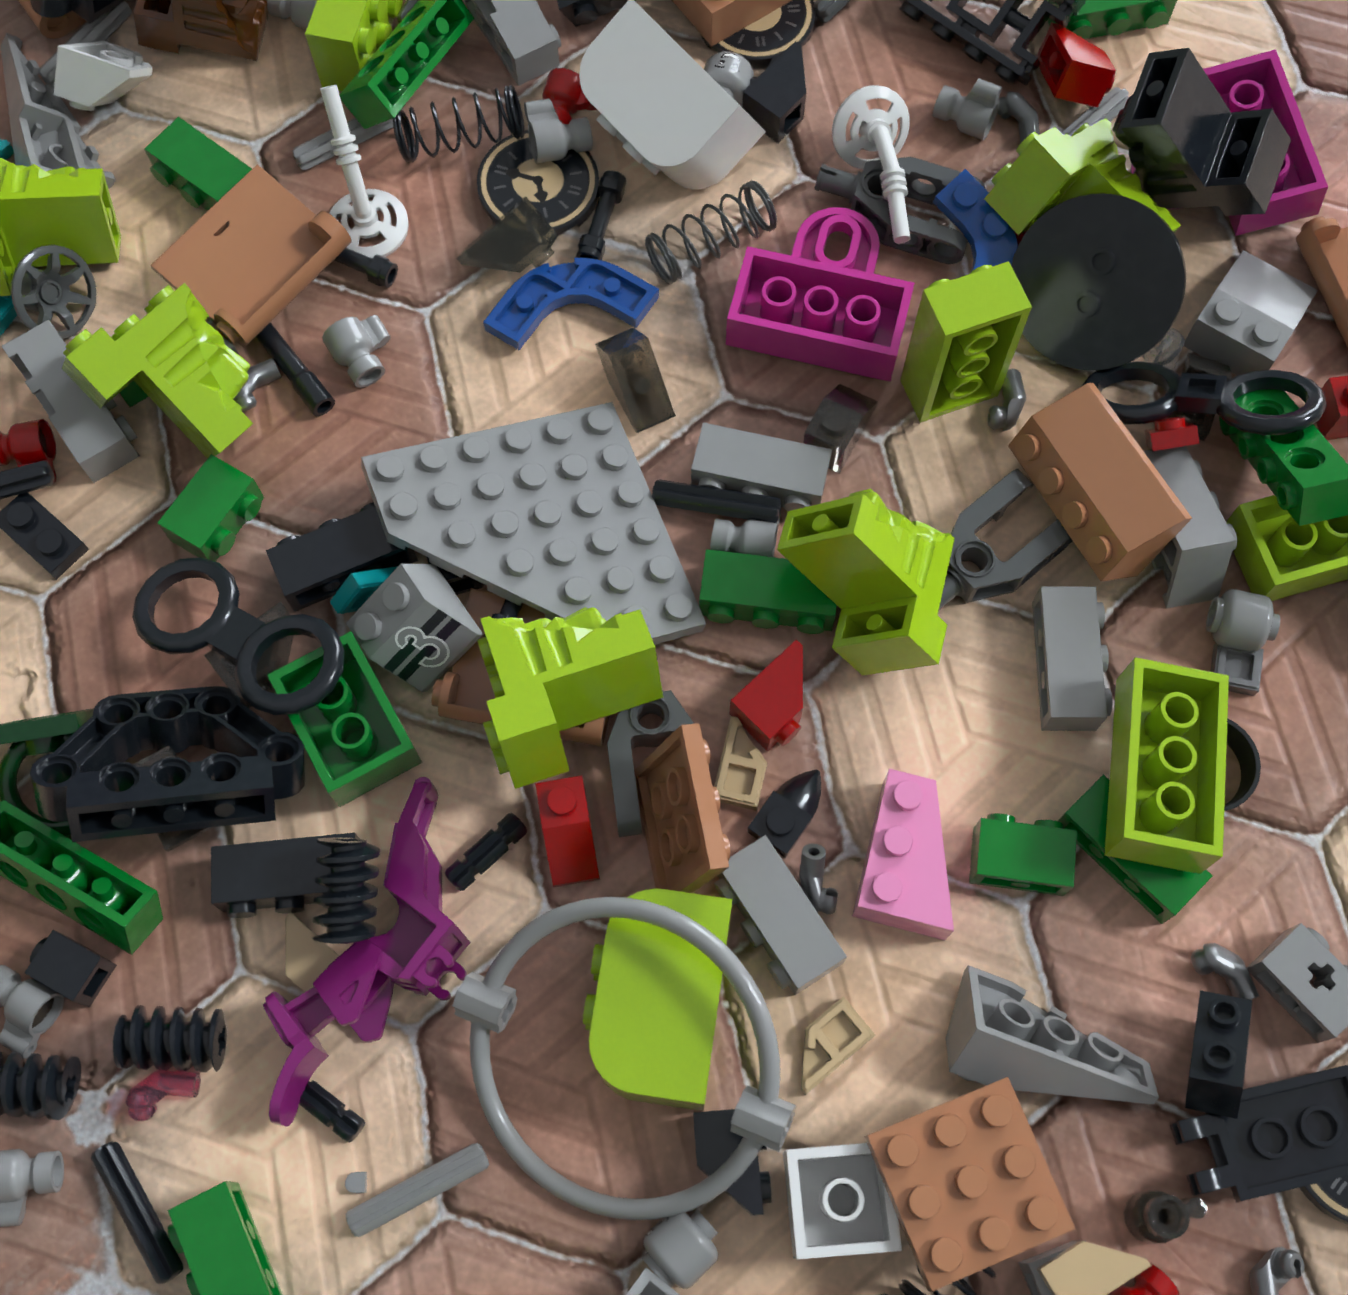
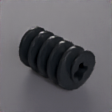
M317 839L318 844L331 848V853L316 858V863L330 868V873L315 878V883L328 887L329 893L314 897V903L328 908V913L313 917V923L327 928L326 933L312 937L314 941L346 944L360 942L375 936L376 928L372 924L364 922V920L375 917L377 908L364 901L378 895V888L364 881L379 875V868L365 862L379 857L380 849L366 843L367 841L363 839Z
M137 1005L131 1019H127L126 1015H122L115 1026L113 1057L117 1068L128 1069L134 1064L137 1069L147 1070L154 1065L157 1070L167 1071L174 1066L177 1071L186 1072L193 1066L196 1071L206 1073L213 1066L217 1072L223 1064L227 1042V1028L223 1010L215 1009L210 1023H206L204 1010L196 1008L191 1021L186 1022L184 1008L176 1007L171 1021H167L165 1008L157 1006L154 1009L151 1020H147L145 1006Z
M0 1051V1116L4 1113L9 1117H21L26 1114L29 1118L40 1119L46 1116L50 1120H61L67 1115L77 1096L81 1079V1061L79 1058L71 1056L67 1060L64 1070H62L60 1056L51 1055L43 1069L40 1054L32 1053L27 1058L23 1067L21 1053L12 1052L4 1064V1056Z

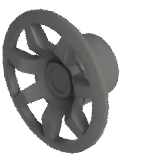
M46 245L35 248L27 253L17 265L11 285L12 302L21 322L29 330L48 319L51 321L52 313H55L67 328L63 331H57L62 339L76 335L87 323L95 309L96 283L90 268L73 250L62 246ZM49 254L45 270L36 269L31 266L37 258ZM59 254L71 259L77 267L65 274H58L61 269ZM82 275H84L87 283V297L72 292L69 288ZM68 302L86 305L82 317L76 323H74L73 316L66 307ZM26 310L39 312L37 324L29 317Z

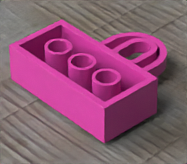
M1276 49L1203 69L1231 112L1273 109L1291 138L1266 213L1229 215L1235 236L1319 214L1328 185ZM1131 163L1130 173L1133 174L1136 169Z
M842 207L822 209L810 215L801 224L791 255L747 246L727 316L726 345L891 382L915 283L874 274L880 241L874 225L865 216L854 210ZM836 231L844 232L851 238L848 255L840 261L830 260L824 254L828 236Z

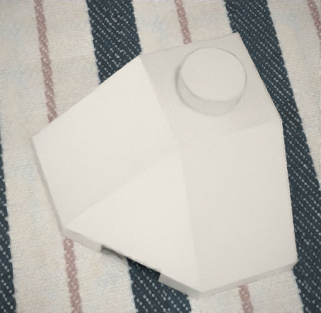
M107 41L58 45L54 95L70 100L71 107L93 111L95 106L113 103L152 75V66L149 63L142 62L143 56L139 52Z

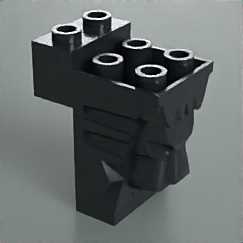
M1190 48L1151 52L1148 54L1135 92L1127 99L1124 109L1119 111L1112 129L1117 139L1129 148V158L1136 169L1133 174L1136 173L1140 179L1142 191L1149 195L1156 202L1157 206L1166 209L1219 206L1225 216L1266 213L1291 142V138L1273 109L1231 112Z

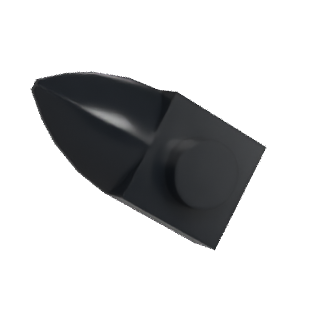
M815 769L799 774L784 783L777 791H773L749 825L747 832L757 839L766 835L777 853L786 858L817 811L821 796L820 771Z

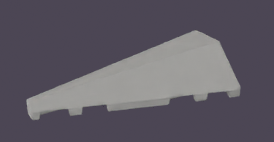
M6 33L0 47L15 165L28 167L35 164L45 171L66 166H72L75 169L101 168L97 162L99 157L98 151L94 146H86L78 135L81 127L61 97L54 95V87L43 84L38 76L40 67L36 61L27 60L20 50L22 46L21 39ZM105 171L104 175L109 189L112 188L116 179L112 172Z

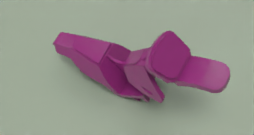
M420 777L415 780L399 821L394 825L383 886L394 896L399 905V916L393 928L383 935L374 936L369 940L366 939L351 945L330 963L312 983L313 988L290 1002L275 991L265 997L266 1002L263 1004L265 1012L285 1045L292 1048L279 1074L269 1104V1118L276 1125L285 1127L291 1125L298 1110L300 1096L303 1094L309 1079L321 1063L329 1057L315 1036L329 1023L336 1019L342 1026L350 1025L365 1042L370 1043L380 1040L383 1036L392 1000L394 983L418 995L427 996L431 992L438 999L446 1001L451 998V993L448 990L442 989L440 985L441 978L447 973H454L459 980L463 981L467 975L466 970L456 960L471 942L456 924L442 912V866L426 839L438 801V791L427 777Z

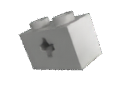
M1300 923L1284 931L1247 967V970L1317 1043L1336 1038L1348 1026V965H1343L1329 951L1330 946L1320 933L1314 929L1306 928ZM1312 973L1317 977L1313 982L1314 987L1309 983L1313 977Z

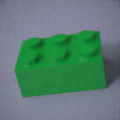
M352 631L340 637L345 650L344 669L334 690L318 705L298 714L288 715L328 794L339 807L423 763ZM321 646L268 674L267 676L276 693H293L306 687L316 678L323 665V647Z

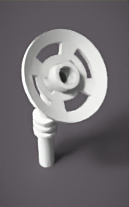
M337 85L320 88L334 137L330 142L332 146H336L333 153L339 156L336 159V164L342 166L349 194L342 197L332 207L329 214L336 219L341 217V224L347 230L352 240L347 248L372 259L376 254L387 257L402 245L407 236L409 221L406 210L402 203L390 193L377 189H365L358 161L361 160V155L355 153L359 148L357 144H353L356 137L350 134ZM368 197H374L372 201L368 199ZM388 205H391L396 212V227L391 225V216L386 207ZM381 210L383 212V222L379 221L376 211ZM349 217L353 218L355 224L352 229L348 225ZM381 234L386 239L374 246H358L360 238L368 239Z
M871 85L856 90L840 105L833 121L832 140L838 155L855 168L864 169L866 161H881L883 172L880 174L883 198L888 200L894 243L902 244L910 240L904 198L908 194V189L906 187L905 170L899 167L896 155L903 147L909 132V112L905 102L895 91L884 86ZM881 98L890 101L891 105L887 112L882 109L869 110L866 101ZM855 113L856 116L850 129L851 140L846 141L847 122L851 114ZM900 118V132L896 142L893 145L898 130L897 119ZM863 148L867 151H878L879 157L875 159H861L855 155Z

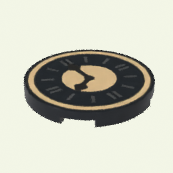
M792 0L712 47L702 35L701 37L708 48H713L718 53L722 51L734 52L743 56L753 69L768 68L773 57L779 52L784 53L795 41L802 45V47L808 40L810 41L814 30L816 14L813 6L814 0Z
M525 130L523 138L516 139L511 134L502 139L498 144H495L483 158L478 170L477 189L483 209L497 228L520 239L533 241L551 240L550 236L565 232L576 225L580 227L594 211L599 198L597 190L599 184L598 168L589 151L577 153L571 149L567 151L566 156L561 160L536 164L530 147L528 130Z

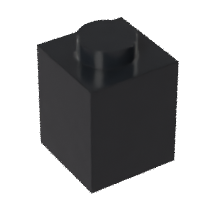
M52 930L50 935L42 939L33 949L30 956V965L25 974L71 1001L90 1008L117 964L72 938Z

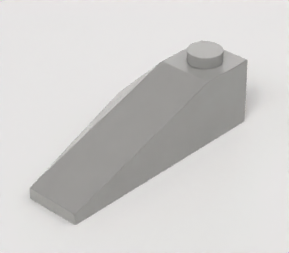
M967 966L962 976L946 1035L949 1072L957 1074L965 1080L976 1081L984 1085H989L1008 1077L1015 1091L1154 1104L1159 1096L1150 1063L1098 1032H1093L1086 1036L1065 1020L1067 1014L1054 1006L1047 1013L1024 999L1023 997L1027 990L1015 983L975 967Z

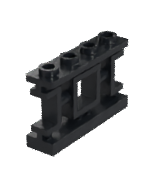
M899 0L902 3L899 9L915 22H919L921 18H924L933 24L930 30L947 43H950L954 38L965 45L962 51L977 63L982 64L984 59L997 66L994 73L1007 83L1014 85L1016 80L1027 86L1031 80V73L1033 70L1036 71L1040 65L1038 57L1027 51L1041 28L1048 18L1066 28L1072 14L1076 16L1086 1L1051 0L1060 6L1057 8L1044 0L1030 19L1017 10L1023 0H1006L990 25H987L963 9L968 0H951L947 5L946 9L950 15L957 19L956 22L950 20L922 0ZM1006 25H1009L1021 33L1010 51L1014 57L1022 62L1017 64L979 39V36L982 35L995 43Z

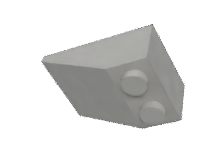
M1243 250L1197 318L1183 346L1235 375L1257 370H1269L1318 290Z

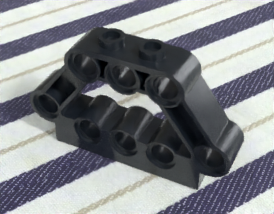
M224 686L117 694L100 700L94 708L93 716L54 753L39 758L32 765L30 775L38 813L50 821H69L72 842L276 821L275 800L292 797L299 793L305 785L304 745L296 735L279 731L240 702L239 695L233 689ZM203 745L219 752L209 755L203 761L188 762L179 757L160 759L153 763L152 766L137 767L134 764L125 762L129 757H133L143 750H155L162 754H175L186 750L189 746Z

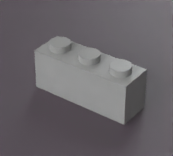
M703 423L691 468V484L778 497L781 499V506L786 511L821 504L832 449Z
M1041 586L1032 602L1041 731H1096L1106 720L1107 716L1111 715L1113 706L1112 692L1109 688H1105L1103 672L1107 671L1109 664L1108 648L1106 645H1101L1100 629H1103L1105 622L1104 605L1102 602H1097L1096 587Z
M766 835L730 857L728 861L729 868L717 875L719 880L714 885L722 898L733 899L732 906L736 904L742 913L745 921L741 922L740 925L751 944L755 948L762 944L772 959L767 964V967L781 989L789 986L794 995H796L844 963L847 958L846 954Z

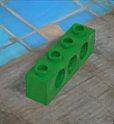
M418 0L340 93L341 101L364 129L395 118L474 20L473 15L462 0Z
M1275 389L1248 392L1235 400L1241 408L1262 415H1282L1300 409L1285 391ZM1219 416L1222 433L1231 438L1238 447L1240 456L1244 460L1247 459L1256 470L1260 482L1267 484L1277 497L1279 506L1283 510H1287L1299 526L1348 515V464L1314 424L1305 430L1286 435H1259L1234 428Z
M2 800L0 802V876L130 955H133L163 920L158 891L76 842H72L71 839L7 801Z

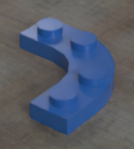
M964 169L935 196L933 203L963 233L969 242L973 256L971 272L983 265L995 266L1008 261L1012 264L1018 247L1015 231L985 201V197L989 192Z
M574 258L575 262L549 267V263H546L523 275L509 288L483 321L484 329L486 332L520 351L543 319L555 309L568 304H589L601 308L632 327L637 328L659 299V289L632 273L602 260Z

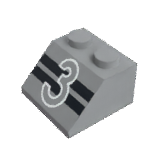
M400 564L346 622V625L352 631L370 660L421 692L428 691L435 684L436 680L440 679L483 635L460 599L434 564Z

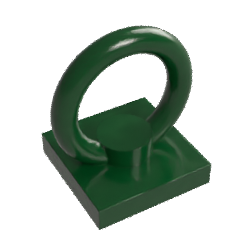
M94 708L0 724V745L12 743L0 762V801H7L64 836L71 835L69 821L47 820L31 811L24 804L17 788V775L19 767L26 756L55 752L93 716Z

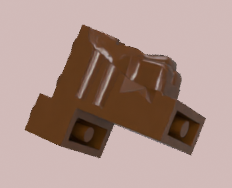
M137 0L133 12L139 46L179 54L180 46L185 45L253 61L258 59L269 15L267 0Z

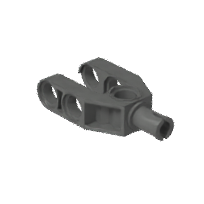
M914 157L897 158L899 167L905 170L906 187L908 189L906 197L936 206L933 203L935 196L961 173L960 171ZM880 160L866 161L863 171H859L857 175L829 167L826 164L821 165L815 190H821L849 199V204H852L851 210L862 214L874 225L881 244L945 264H956L963 259L968 244L966 237L953 228L937 224L938 220L932 218L927 221L907 215L909 232H911L910 240L902 244L894 243L888 200L883 198L880 174L883 172ZM973 176L985 188L983 182L977 177ZM918 179L928 180V181H930L932 184L923 183V182L919 181Z
M1019 469L1013 470L959 514L951 532L955 539L939 610L955 596H960L966 603L1015 592L1073 542L1057 519L1008 561L1002 562L996 557L992 548L975 535L977 531L992 519L998 521L1003 516L1006 508L1027 487H1033L1034 484ZM962 561L975 563L980 571L972 572L967 570L962 565Z
M662 690L663 698L619 712L607 742L619 837L642 834L632 750L635 747H658L680 725L694 724L671 690ZM647 714H656L663 719V723L655 729H646L639 724V721Z

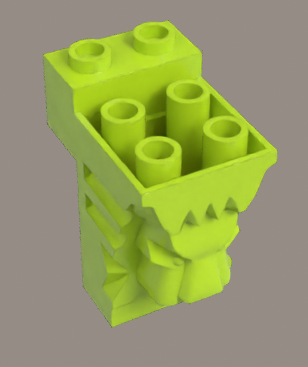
M1107 118L1092 126L1088 123L1083 124L1072 136L1068 133L1063 135L1056 127L1040 135L1036 132L1031 133L1016 149L1019 157L1013 164H1006L993 177L991 182L995 186L985 197V201L1018 235L1029 230L1038 218L1056 205L1078 196L1100 193L1115 194L1139 201L1159 214L1173 232L1181 226L1166 208L1157 206L1156 202L1142 191L1140 179L1136 173L1132 174L1126 170V158L1124 155H1118L1117 145L1113 139L1111 129L1112 123Z
M0 158V296H11L12 278L17 265L27 253L41 246L57 245L68 248L78 254L87 264L119 263L121 233L103 168L75 169L72 166H66L45 171L35 164L26 167L24 165H15ZM49 254L40 256L33 261L31 266H47ZM59 254L61 265H76L68 257Z
M185 283L175 291L167 285L148 302L149 305L144 309L147 313L146 316L140 320L133 314L114 330L112 336L102 327L93 335L85 329L65 346L66 350L63 354L66 358L61 369L100 409L132 381H135L207 459L211 454L216 456L253 424L241 411L242 407L233 400L248 380L249 375L247 371L250 368V364L242 356L228 348L224 344L222 335L205 321L209 317L208 313Z
M872 489L851 493L849 497L788 511L777 551L841 608L832 649L862 676L939 664L947 624L938 616V611L955 538L950 533H942L928 524L919 521L911 522L904 515L889 510L881 497Z
M584 607L564 619L555 617L553 620L540 618L524 624L523 618L514 617L495 619L487 616L480 619L486 637L478 639L477 642L496 697L486 701L492 720L483 722L499 773L509 772L515 789L570 771L560 731L663 698L656 648L641 609L623 615L621 613L614 615L608 621L602 617L599 610L595 607Z

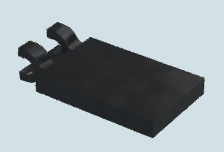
M1348 1065L1243 1089L1237 1119L1206 1113V1115L1180 1120L1171 1124L1170 1127L1176 1145L1207 1138L1216 1168L1186 1175L1192 1195L1195 1196L1231 1187L1235 1202H1240L1348 1176Z

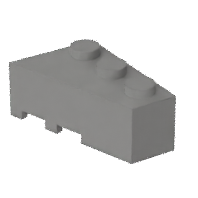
M462 0L518 86L560 66L558 48L561 47V40L559 34L552 24H548L536 0Z
M48 319L2 345V348L25 377V383L31 392L37 396L49 415L48 418L79 465L95 483L139 457L131 444V441L138 437L123 415L115 419L110 410L117 406L113 399L100 409L61 369L66 358L63 354L66 350V343Z
M1186 446L1158 451L1146 450L1144 453L1192 517L1185 527L1151 561L1154 570L1163 569L1168 590L1162 597L1166 609L1213 600L1219 596L1232 551L1237 547L1235 529L1231 524L1226 523L1220 512L1216 494L1213 491H1209L1203 480L1199 462L1192 459Z

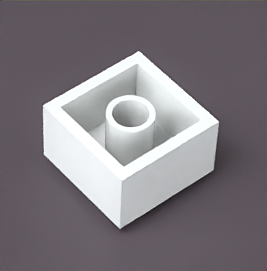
M867 1143L787 1149L783 1152L793 1259L902 1251L898 1217Z

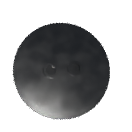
M1100 193L1078 196L1048 210L1037 219L1023 236L1011 264L1032 305L1022 334L1045 357L1063 366L1079 370L1110 369L1134 361L1146 354L1163 339L1172 327L1181 309L1186 289L1185 260L1173 230L1159 214L1148 206L1131 198L1115 194Z

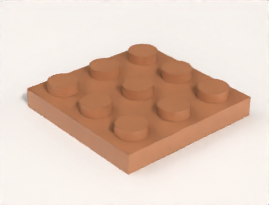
M699 723L680 725L634 770L656 889L693 893L729 868L730 844L727 836L721 830L718 815L720 796L717 788L712 786L708 767L710 764V748L707 741L702 738Z
M1008 1077L864 1136L928 1291L933 1292L1076 1229Z

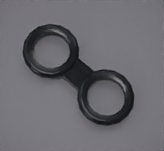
M1138 361L1129 362L1110 369L1097 370L1090 374L1082 384L1083 386L1086 383H1094L1101 392L1104 388L1114 383L1140 380L1152 382L1167 392L1160 399L1142 405H1124L1113 403L1106 399L1124 425L1147 424L1163 420L1173 413L1180 411L1218 414L1228 425L1243 432L1259 435H1286L1305 430L1318 422L1327 408L1325 393L1313 380L1297 373L1280 370H1257L1237 375L1227 381V376L1182 373L1180 377L1175 371L1162 365ZM1275 389L1299 396L1306 404L1294 412L1282 415H1262L1241 408L1235 400L1248 392Z
M202 557L179 559L161 567L144 582L135 597L132 615L138 636L152 649L168 654L192 653L209 646L213 651L236 663L235 679L240 694L256 710L275 716L298 714L318 705L334 690L343 673L345 650L338 633L324 620L306 614L285 615L265 623L238 608L240 593L234 576L219 562ZM203 578L212 581L217 586L219 592L217 606L211 617L200 627L186 633L174 634L159 630L156 627L154 621L155 605L162 593L173 584L184 579ZM305 635L315 638L322 645L324 650L323 665L316 678L306 687L293 693L274 694L263 690L259 686L256 679L257 664L264 651L274 642L287 636Z

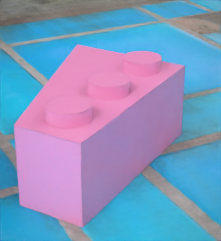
M889 768L882 784L852 916L946 940L953 933L954 927L936 780Z

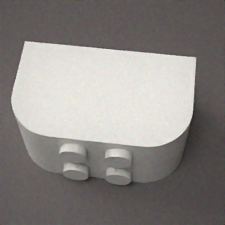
M628 0L590 44L582 58L579 72L580 85L585 97L601 113L596 120L612 136H616L624 144L622 147L638 163H642L655 176L659 171H662L684 188L699 190L720 182L766 133L634 0Z

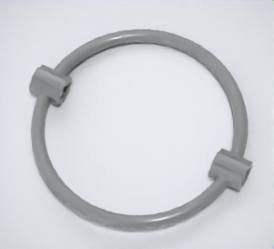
M623 897L591 898L565 904L539 916L517 932L495 958L486 976L475 972L469 973L465 976L462 985L456 992L452 1006L455 1008L454 1015L471 1022L470 1062L473 1081L479 1102L495 1136L509 1156L529 1177L554 1196L577 1208L593 1214L625 1220H655L691 1211L713 1200L727 1190L744 1174L755 1160L763 1145L779 1152L784 1144L794 1118L796 1105L778 1098L780 1056L776 1032L765 1000L752 976L738 957L708 929L675 910L649 901ZM595 918H627L650 923L677 934L703 952L723 972L736 990L746 1009L757 1043L759 1088L746 1086L731 1120L730 1131L743 1136V1138L724 1164L706 1179L686 1190L656 1198L631 1199L601 1194L584 1188L566 1179L541 1160L521 1138L504 1110L493 1078L490 1060V1030L500 1033L506 1028L518 1000L516 989L504 985V982L518 960L533 945L552 932L570 924Z

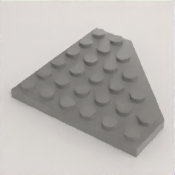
M613 402L361 457V468L387 542L403 550L406 547L411 548L429 557L430 563L461 578L464 575L487 585L488 591L519 606L524 603L545 613V618L553 620L555 617L564 619L584 607H595L606 621L614 615L620 613L623 615L641 609L654 645L703 632L706 625L705 619L655 501L652 498V494Z

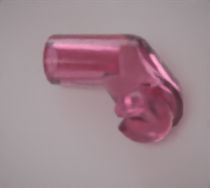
M170 1070L154 1071L129 1090L125 1101L129 1107V1116L135 1121L151 1119L157 1110L156 1104L166 1096L196 1098L201 1085L200 1073Z

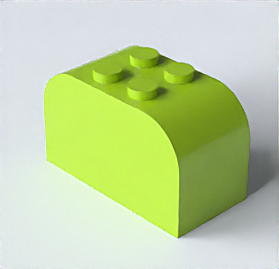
M647 889L627 897L649 901L675 910L699 923L725 945L727 944L733 899L667 889ZM610 917L604 945L595 944L592 956L591 974H594L593 981H598L596 995L587 994L583 1012V1024L586 1025L585 1030L590 1031L589 1049L592 1061L605 1084L616 1094L626 1099L704 1111L723 972L703 952L677 934L643 921Z

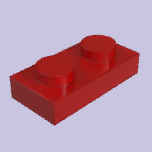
M1176 416L1155 421L1154 429L1145 430L1147 448L1151 451L1200 444L1197 425L1185 423V417Z

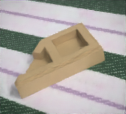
M731 716L714 786L719 792L720 803L757 811L767 762L746 734L739 719Z
M290 912L285 917V975L305 993L314 987L312 983L339 955L326 943L314 941L312 937L317 935Z
M844 996L805 1029L801 1090L805 1095L875 1036L874 1032Z
M1079 1241L1038 1267L1037 1271L1052 1295H1107L1151 1265L1147 1258Z

